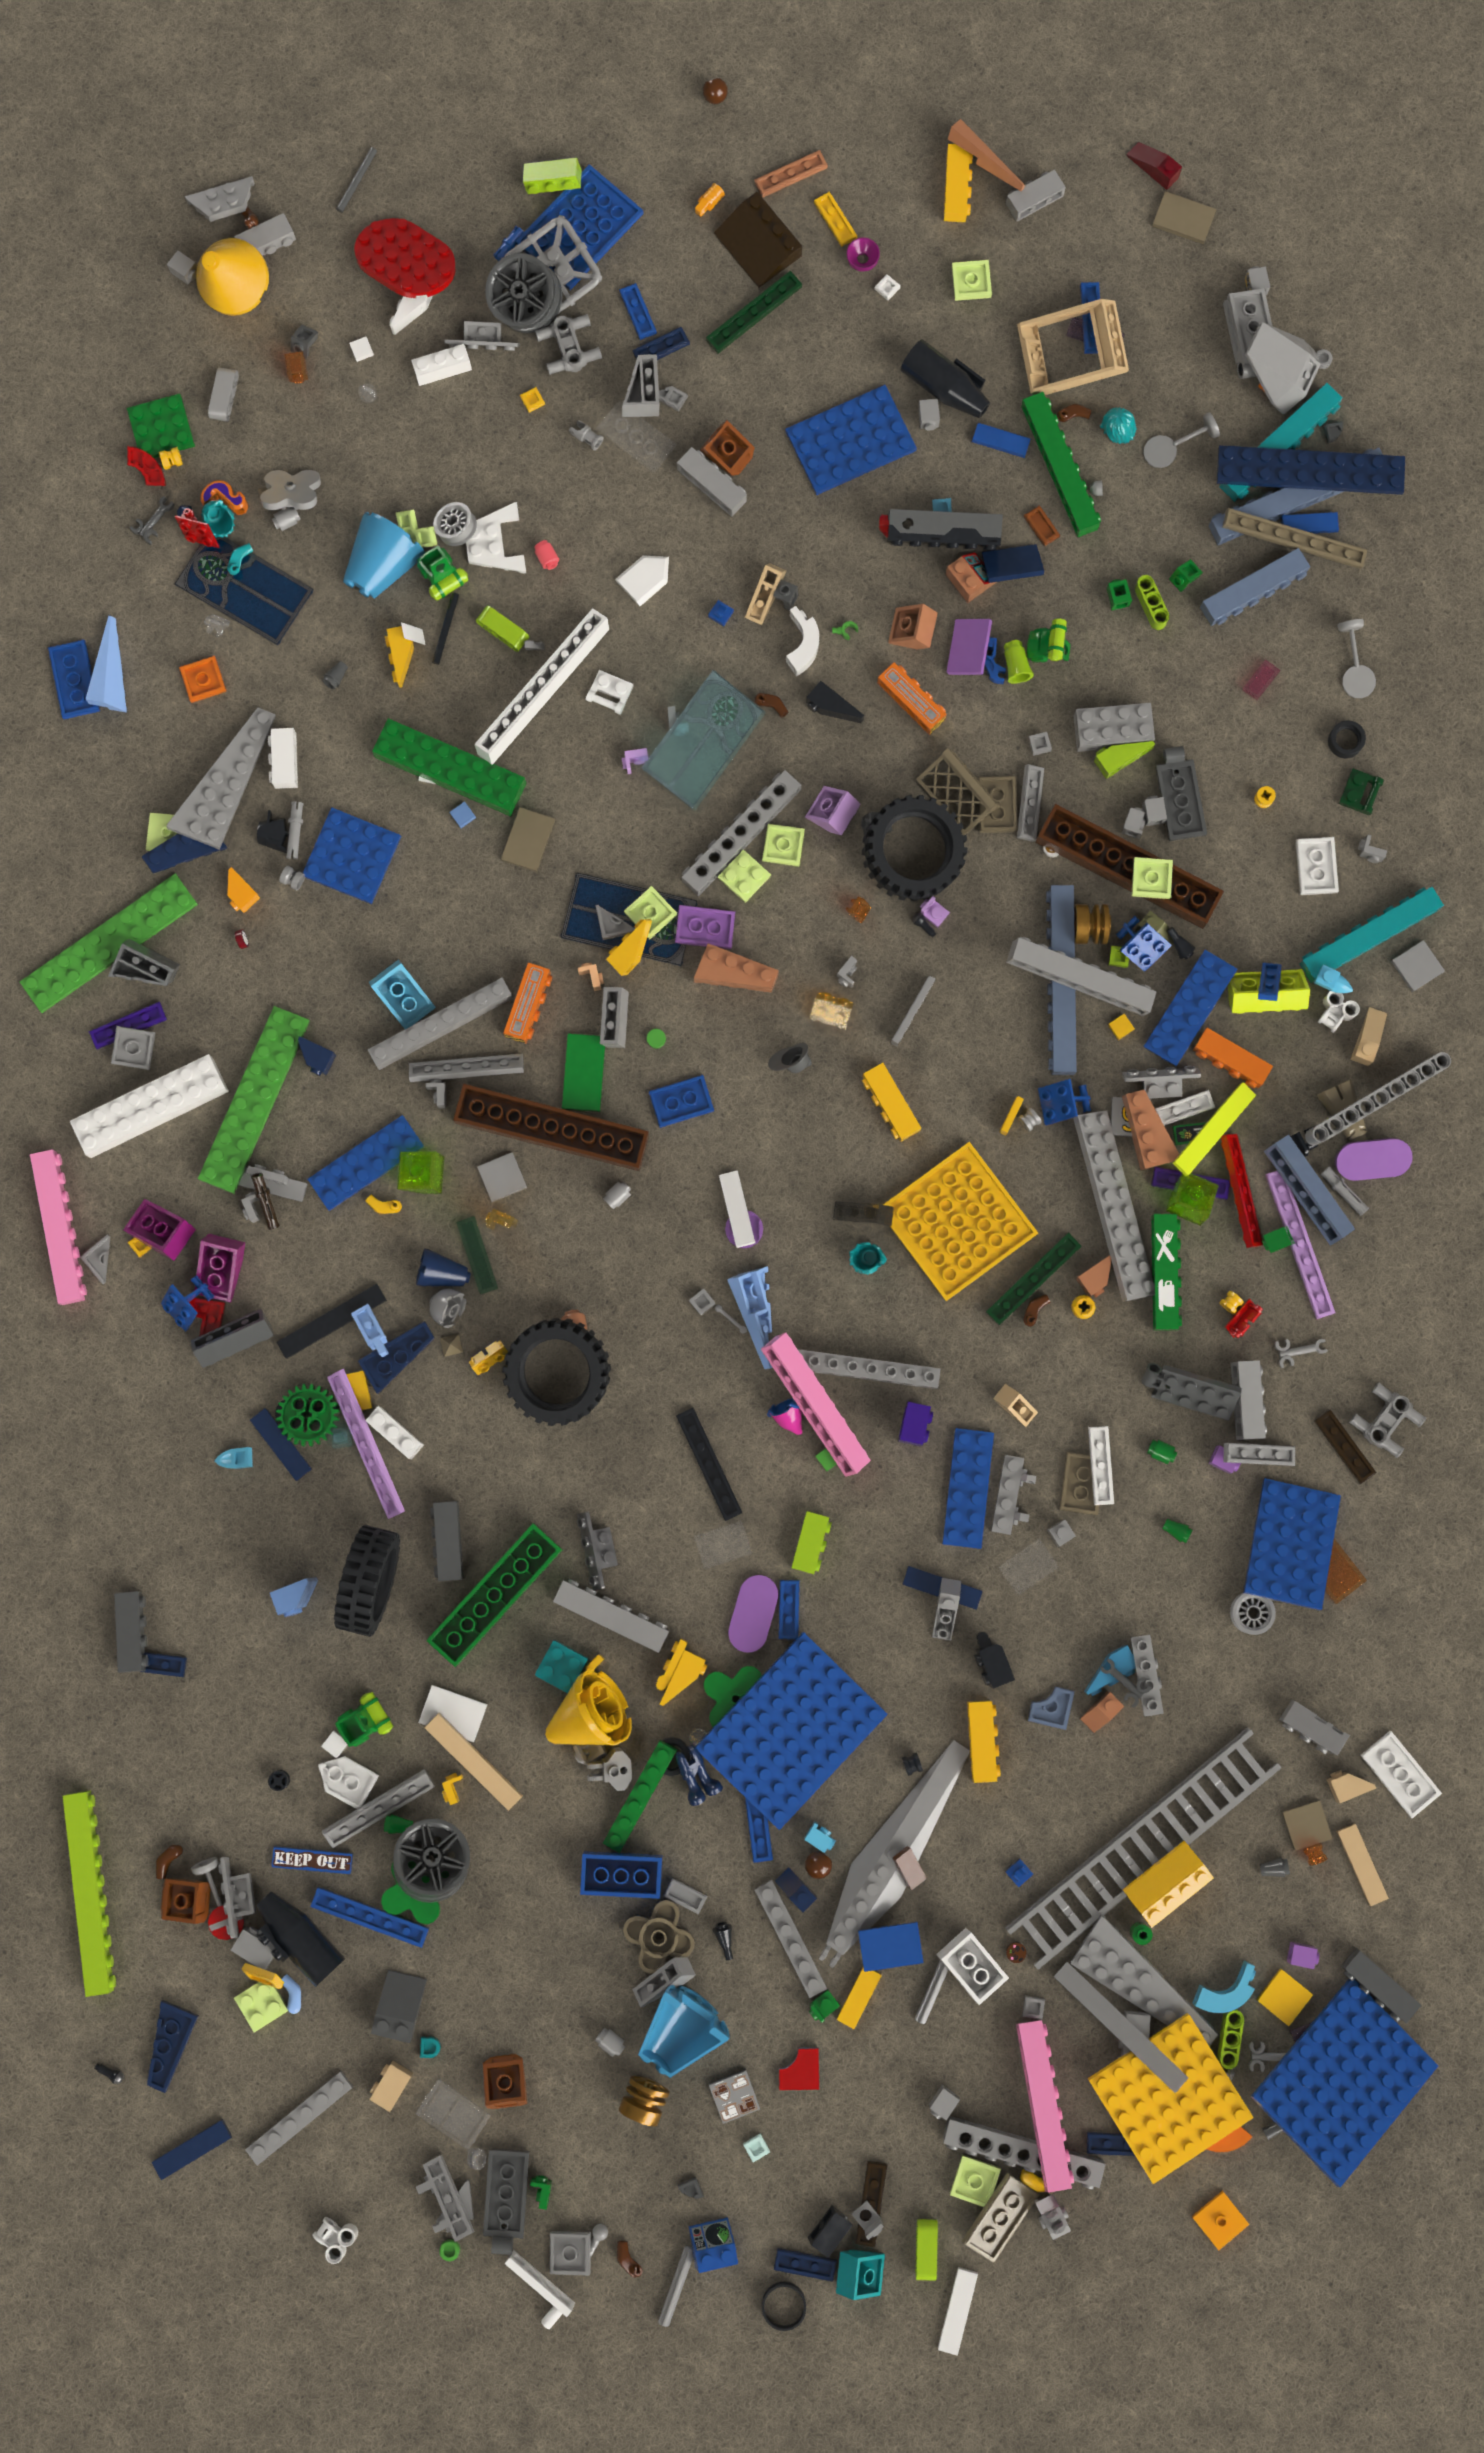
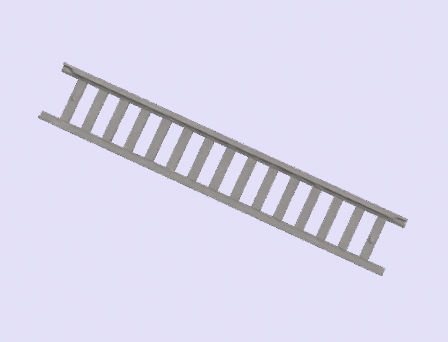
M1248 1727L1005 1927L1011 1935L1023 1925L1044 1951L1045 1955L1034 1963L1038 1970L1092 1926L1101 1914L1105 1915L1127 1897L1122 1889L1128 1884L1105 1856L1115 1849L1136 1877L1143 1873L1121 1845L1123 1841L1130 1837L1149 1862L1154 1865L1159 1860L1136 1832L1140 1827L1145 1824L1168 1853L1175 1848L1152 1821L1151 1818L1157 1813L1161 1812L1182 1840L1189 1845L1281 1769V1766L1276 1763L1265 1772L1242 1743L1254 1734ZM1235 1749L1259 1777L1252 1784L1247 1782L1227 1757ZM1220 1761L1243 1789L1236 1797L1233 1796L1212 1770ZM1205 1774L1228 1801L1220 1810L1197 1782ZM1189 1787L1194 1790L1213 1814L1206 1822L1201 1819L1182 1795ZM1174 1799H1176L1198 1827L1190 1835L1166 1807ZM1098 1862L1101 1863L1122 1890L1114 1898L1090 1870ZM1082 1875L1086 1876L1107 1903L1101 1909L1097 1910L1075 1883ZM1068 1887L1091 1915L1083 1924L1059 1895ZM1052 1900L1056 1902L1076 1928L1068 1936L1044 1908ZM1036 1913L1041 1915L1061 1941L1052 1949L1029 1921Z

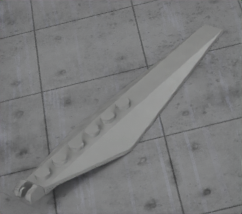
M955 1740L952 1741L851 1863L828 1935L827 1945L819 1956V1959L823 1961L831 1948L836 1950L835 1956L830 1961V1967L833 1968L841 1955H844L859 1940L858 1930L870 1929L902 1897L907 1885L892 1858L908 1846L912 1849L917 1861H919L970 1753V1750Z

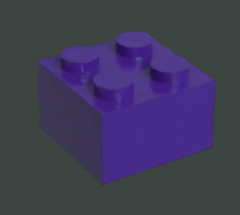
M913 1402L906 1403L898 1442L922 1446L923 1443L928 1441L930 1431L926 1430L927 1424L932 1422L934 1413L930 1411L931 1406Z

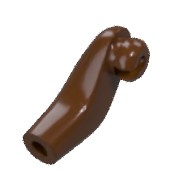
M247 206L246 211L241 212V214L245 218V226L251 229L258 225L259 220Z
M1072 404L1061 409L1057 413V418L1060 422H1066L1074 417L1089 419L1092 410L1079 404Z
M758 693L755 696V703L757 705L773 708L781 718L789 713L778 696Z
M1047 1294L1029 1302L1023 1318L1026 1326H1034L1039 1310L1051 1303Z
M171 1845L157 1858V1879H165L170 1863L182 1855L183 1848L180 1845Z
M617 2241V2262L631 2277L641 2276L643 2269L630 2257L628 2241Z

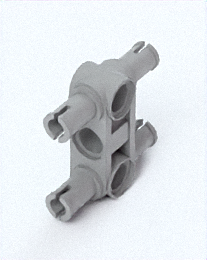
M588 314L573 319L571 317L559 316L550 326L535 330L538 342L552 337L556 338L562 354V359L546 363L549 375L563 370L578 372L588 362L602 359L599 347L583 352L580 349L575 330L591 326ZM561 326L567 327L563 330L559 329ZM573 359H577V360H578V361L575 362V363L570 362V361L573 360Z
M1377 1383L1372 1393L1384 1400L1385 1406L1371 1423H1368L1357 1413L1351 1418L1349 1423L1363 1432V1437L1370 1444L1381 1449L1384 1448L1395 1458H1398L1404 1448L1390 1439L1391 1434L1405 1417L1418 1427L1422 1426L1427 1418L1413 1408L1412 1403L1409 1402L1407 1397L1401 1396L1397 1392L1392 1393L1381 1383ZM1397 1400H1400L1403 1404L1401 1410L1395 1406ZM1375 1430L1380 1433V1439L1378 1441H1376L1373 1438V1432Z

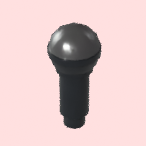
M917 913L913 916L912 920L915 925L921 927L932 938L936 935L935 930L926 922L923 914Z
M98 2063L94 2068L97 2072L107 2076L113 2084L121 2083L124 2078L120 2070H112Z

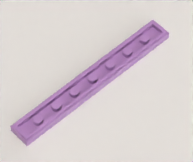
M1278 1171L1268 1173L1265 1176L1283 1227L1288 1226L1295 1242L1290 1247L1315 1318L1319 1319L1335 1314L1294 1194Z
M344 1369L339 1370L328 1376V1381L388 1519L405 1510L369 1426L365 1421L366 1419Z

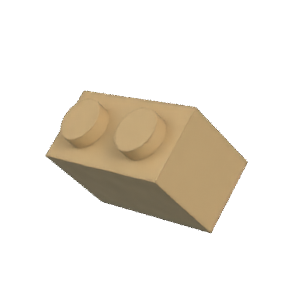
M392 2061L390 2065H385L380 2073L383 2078L380 2083L376 2081L370 2090V2093H372L370 2100L388 2112L392 2110L413 2075V2072L395 2061Z

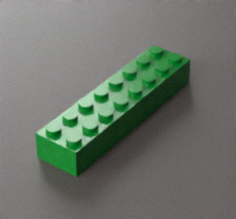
M389 718L372 750L376 759L436 783V785L510 817L526 786L525 777L498 765H492L484 759Z
M533 1523L426 1641L448 1662L457 1667L563 1549Z

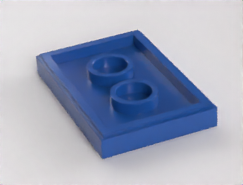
M703 1075L649 1091L660 1128L714 1112Z
M918 1922L858 1930L864 1972L924 1963Z

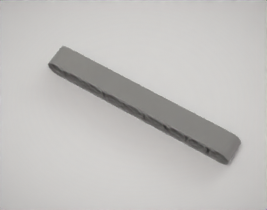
M1440 1052L1429 1057L1309 1129L1305 1134L1306 1141L1310 1145H1318L1448 1068L1451 1064L1450 1056L1445 1052ZM1437 1059L1441 1061V1066L1437 1063ZM1422 1068L1425 1069L1426 1075L1422 1072ZM1407 1077L1410 1078L1411 1084L1407 1082ZM1391 1086H1394L1396 1093L1392 1091ZM1376 1095L1380 1097L1381 1102L1377 1101ZM1361 1104L1365 1106V1112L1361 1109ZM1346 1113L1350 1116V1121L1346 1119ZM1330 1122L1334 1124L1335 1130L1330 1127ZM1315 1131L1319 1134V1139L1315 1137Z

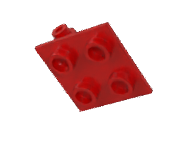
M184 509L181 517L175 515V519L187 541L200 543L207 547L219 548L209 524L197 521L191 509Z

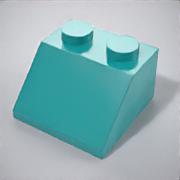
M861 2250L840 2251L836 2294L852 2300L881 2296L885 2254Z

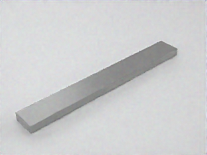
M1068 1962L1055 1974L1054 1978L1174 2093L1187 2081L1188 2077Z

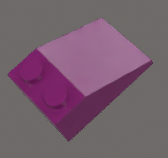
M146 1199L143 1200L123 1229L124 1232L175 1261L196 1230L185 1219Z
M208 1234L201 1240L196 1276L208 1285V1289L214 1295L213 1299L232 1302L243 1262L245 1242Z

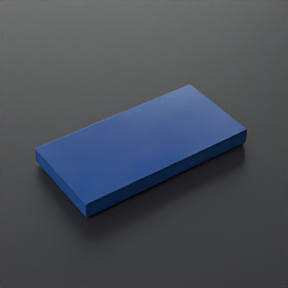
M80 640L48 647L62 718L68 719L100 712L99 706L91 705L86 701L92 677L86 641Z

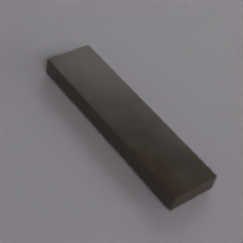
M1331 1410L1326 1411L1314 1420L1359 1484H1362L1377 1473Z
M867 2161L861 2205L868 2201L880 2216L888 2165ZM869 2210L861 2211V2220L868 2221L871 2219L872 2214ZM858 2223L855 2244L875 2248L877 2236H872L868 2240L865 2237L864 2229Z

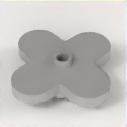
M275 470L265 475L264 480L268 490L264 491L260 496L261 504L265 509L286 510V507H294L295 510H306L317 504V496L314 490L321 485L320 474L317 471L304 470L295 475H290L285 471Z

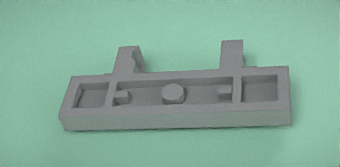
M1010 1455L1004 1456L992 1532L1011 1535L1012 1525H1017L1018 1521H1029V1514L1019 1513V1508L1016 1507L1019 1486L1022 1487L1023 1482L1031 1484L1036 1482V1476L1028 1475L1027 1470L1023 1469L1024 1458Z
M443 2155L423 2164L427 2176L424 2177L425 2182L416 2187L417 2192L420 2195L431 2189L432 2194L435 2193L443 2212V2220L432 2225L434 2232L437 2233L446 2229L447 2233L451 2232L455 2242L474 2233L475 2231Z

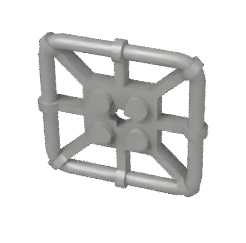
M561 215L549 221L533 234H528V238L504 256L520 253L533 244L539 254L536 258L548 267L556 266L554 272L560 281L562 292L566 297L562 301L559 313L570 305H575L578 299L602 281L599 268L587 251L586 244L580 240L570 222ZM557 226L554 245L543 252L537 240ZM564 228L576 246L566 256L560 249ZM581 254L593 274L574 271L569 262ZM573 278L591 280L572 295L569 294L564 286ZM534 308L529 309L530 313L534 311Z

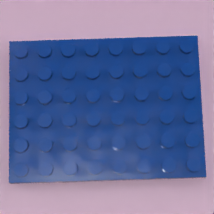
M803 1632L695 1747L710 1764L780 1830L888 1714Z
M1350 1979L1346 1981L1250 2096L1317 2167L1340 2188L1438 2068L1433 2059L1369 1994L1367 1995L1358 1987L1360 1984L1355 1979L1353 1981Z

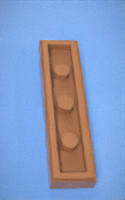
M818 150L755 179L754 183L763 198L827 169L828 165L821 151Z

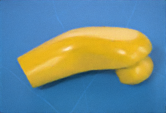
M372 1194L365 1200L379 1214L398 1213L402 1208V1204L398 1200L382 1202Z
M1022 2169L1020 2175L1021 2182L1036 2192H1045L1043 2178Z

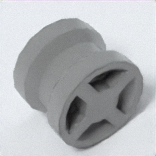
M1029 1108L1026 1114L1018 1117V1120L1028 1132L1032 1131L1035 1125L1042 1123L1040 1117L1032 1108Z

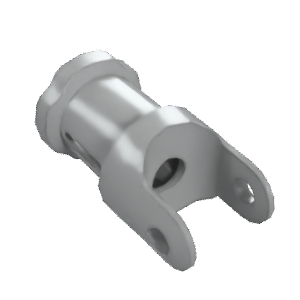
M578 420L577 426L581 430L577 431L575 428L570 427L569 432L581 442H586L591 446V449L596 451L602 444L604 437L598 436L591 431L588 425Z

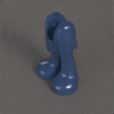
M691 1744L687 1746V1750L692 1760L687 1762L683 1753L678 1751L676 1753V1761L680 1768V1775H682L683 1780H686L689 1788L688 1801L691 1806H697L705 1801L706 1796L704 1792L709 1796L720 1793L723 1786L719 1780L713 1779L708 1775L703 1764L702 1755ZM696 1774H698L704 1792L702 1791L694 1777Z

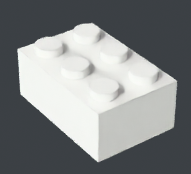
M967 1928L961 1931L936 1954L978 2005L1009 1979Z

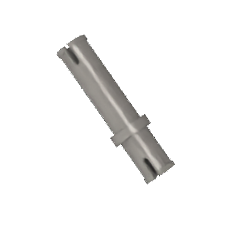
M297 801L291 802L286 855L287 859H291L293 852V859L295 860L298 859L304 805L302 802H298V809H296Z
M1330 1166L1320 1174L1332 1186L1331 1189L1333 1191L1336 1190L1359 1216L1369 1209L1344 1182L1345 1180L1340 1178Z

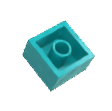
M553 1640L535 1676L568 1693L577 1677L583 1671L589 1658L563 1643Z

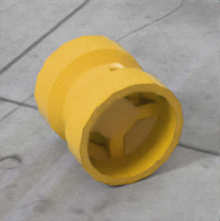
M178 447L171 448L170 451L164 450L159 452L165 470L171 469L174 465L177 467L183 465Z

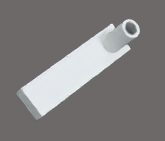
M513 2250L512 2255L508 2256L505 2264L553 2305L541 2320L542 2325L550 2329L562 2314L567 2317L572 2312L575 2302Z

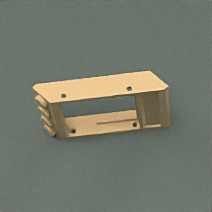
M1099 299L1017 324L1031 394L1044 392L1045 395L1129 371L1116 302L1114 300ZM1090 313L1101 369L1049 384L1038 328Z

